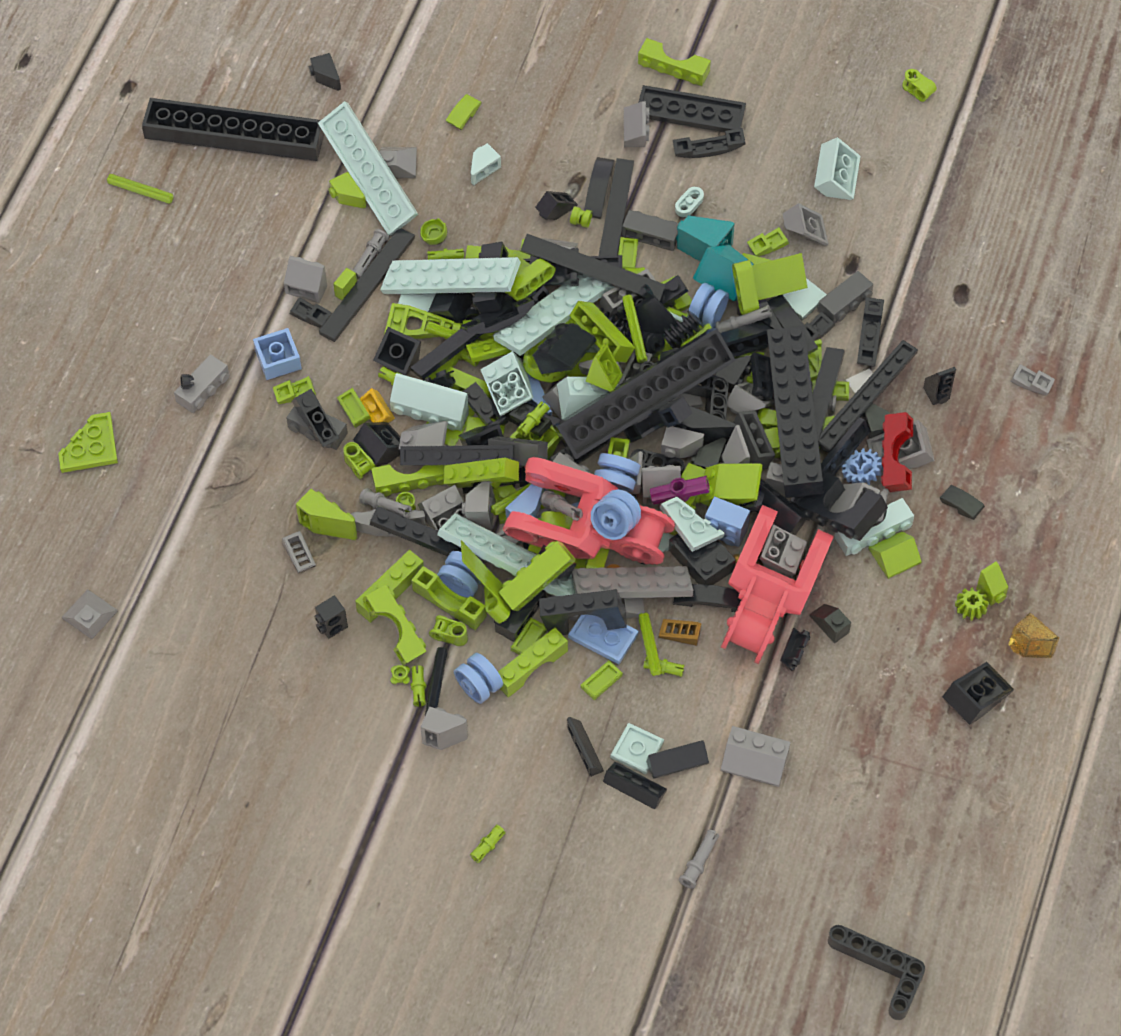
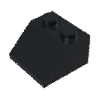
M388 422L364 423L353 439L366 455L373 460L375 465L388 464L400 456L399 444L401 436Z

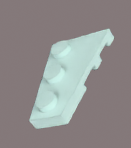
M678 497L670 499L660 506L662 512L674 521V528L692 552L723 538L725 534L720 529L716 530L711 526V522L706 518L703 520L695 514V510Z

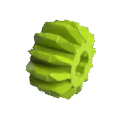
M973 587L970 588V591L964 588L962 593L957 595V600L955 601L957 614L963 613V619L968 616L971 621L974 617L979 620L982 615L986 614L989 602L986 600V594H981V589L976 592Z

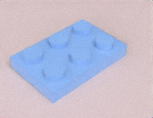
M581 615L569 632L568 638L619 665L639 635V631L628 625L627 628L607 630L604 621L600 617Z

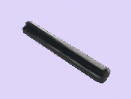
M438 647L436 650L425 716L429 707H438L447 657V648Z

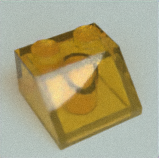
M1029 613L1014 626L1009 645L1015 653L1020 654L1022 657L1052 658L1059 637L1033 614Z

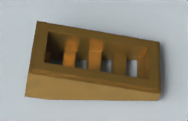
M663 619L659 638L697 646L702 623ZM667 626H671L669 633H665ZM675 627L678 628L677 634L674 633ZM682 629L686 630L685 634H681Z

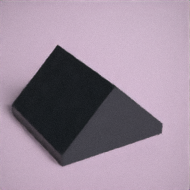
M436 293L428 312L452 320L454 323H462L463 325L465 312L473 302V295L471 293Z
M388 327L373 361L406 376L411 371L410 367L419 361L421 341Z

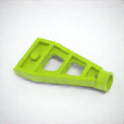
M392 303L385 332L390 327L414 339L435 338L440 336L425 331L428 321L440 323L441 326L449 329L451 327L455 331L462 328V323H454L452 320L410 305ZM415 317L421 319V328L416 330L406 329L408 318Z

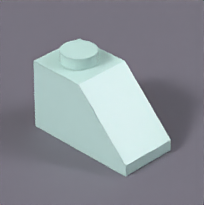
M488 143L478 147L473 152L471 184L473 186L501 167V156Z

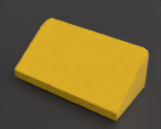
M371 388L359 398L369 413L371 422L389 423L395 419L379 391Z

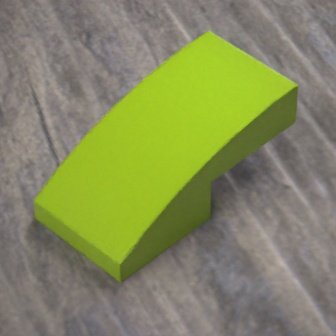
M466 94L447 117V123L462 130L470 117L473 118L482 102Z
M778 227L765 236L761 233L749 240L747 244L755 256H762L788 245L789 242Z
M309 376L294 383H291L289 380L273 387L278 404L291 403L295 397L310 389L316 395Z

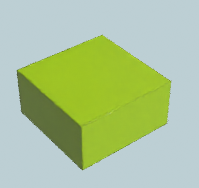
M346 268L333 283L335 297L340 300L345 298L357 282L355 272Z

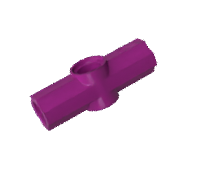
M707 476L689 480L675 478L670 484L650 488V496L653 505L664 503L675 497L686 502L691 496L709 493L710 486Z

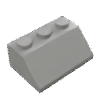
M732 726L721 771L779 787L791 742Z

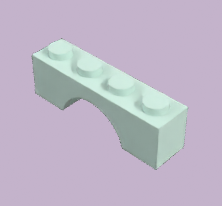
M901 498L888 504L883 522L872 527L861 541L854 538L849 539L840 532L835 533V540L846 556L857 554L863 548L877 544L879 540L888 539L896 532L909 529L913 524L914 514L904 499Z

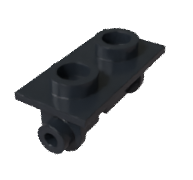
M443 370L435 374L436 378L431 379V377L423 380L447 388L453 387L456 383L454 377L450 376L454 370L450 372Z
M796 628L792 629L780 661L791 671H794L795 667L800 665L804 652L802 649L806 647L808 640L811 638L810 632L806 630L799 632Z

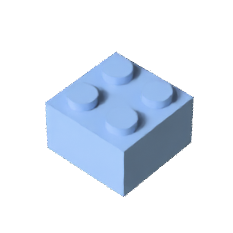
M288 328L253 339L255 352L266 380L302 369L300 356Z
M714 497L705 514V518L711 522L710 525L716 530L720 529L725 533L723 538L719 540L724 541L727 545L740 547L748 530L750 510Z

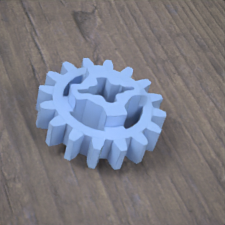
M864 448L859 453L855 450V454L851 455L842 465V473L848 483L851 481L852 483L866 482L870 485L871 480L877 481L876 476H881V470H883L882 459L878 456V453H873L872 449L865 452Z

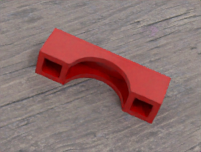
M907 412L885 415V422H883L884 439L882 447L884 457L882 458L883 475L881 476V483L889 492L912 490V471L899 463L898 454L902 444L907 439L913 437V418Z

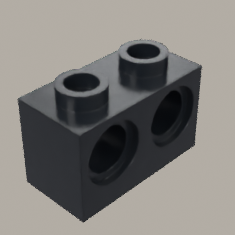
M335 595L315 607L316 615L314 617L318 623L316 627L320 634H325L330 639L348 628L345 608Z

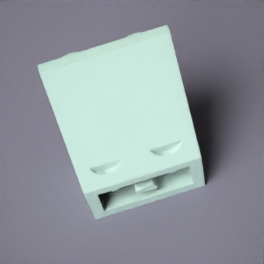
M513 351L480 369L500 416L533 399L528 374L523 367L521 358Z

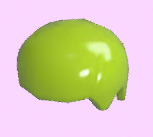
M439 218L424 222L420 230L422 239L429 245L442 243L448 233L446 224Z

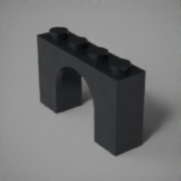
M825 472L822 475L824 494L804 496L798 504L799 509L808 516V521H815L818 525L826 526L835 533L840 532L849 539L854 538L861 541L887 510V504L882 495L867 490L850 509L839 513L830 512L831 507L845 491V488L840 478Z
M617 589L539 599L540 617L547 632L556 628L562 635H568L569 618L577 615L600 617L604 621L607 630L627 628L626 609Z

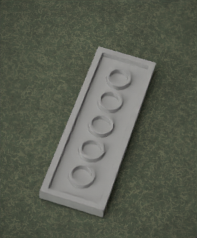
M687 566L574 569L571 574L575 594L617 589L621 598L693 597V587Z

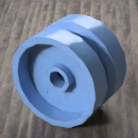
M703 283L697 290L689 311L694 313L704 326L710 323L711 327L715 328V323L717 321L720 322L726 310L729 294L720 289L715 292L713 286Z
M601 453L598 465L603 469L595 470L594 475L603 477L619 490L633 492L636 482L631 477L639 474L640 464L621 456Z
M619 489L607 493L591 510L593 527L600 535L610 540H618L624 537L638 524L641 518V509L634 496Z
M452 551L445 560V565L437 573L449 589L463 597H473L478 590V585L482 583L462 562V552Z
M474 653L467 659V664H460L454 669V676L461 688L471 699L479 704L490 697V692L494 693L503 686V681L498 671L480 653Z

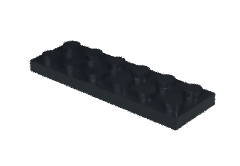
M645 85L642 86L638 103L646 101L650 120L720 132L740 129L746 109V103Z

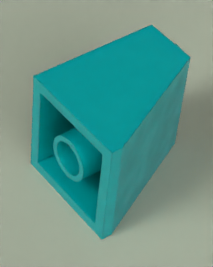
M688 215L677 226V249L701 261L707 247L733 245L735 223Z
M730 245L707 247L693 279L701 284L707 283L713 286L715 291L723 290L729 294V299L738 301L732 264L748 259Z

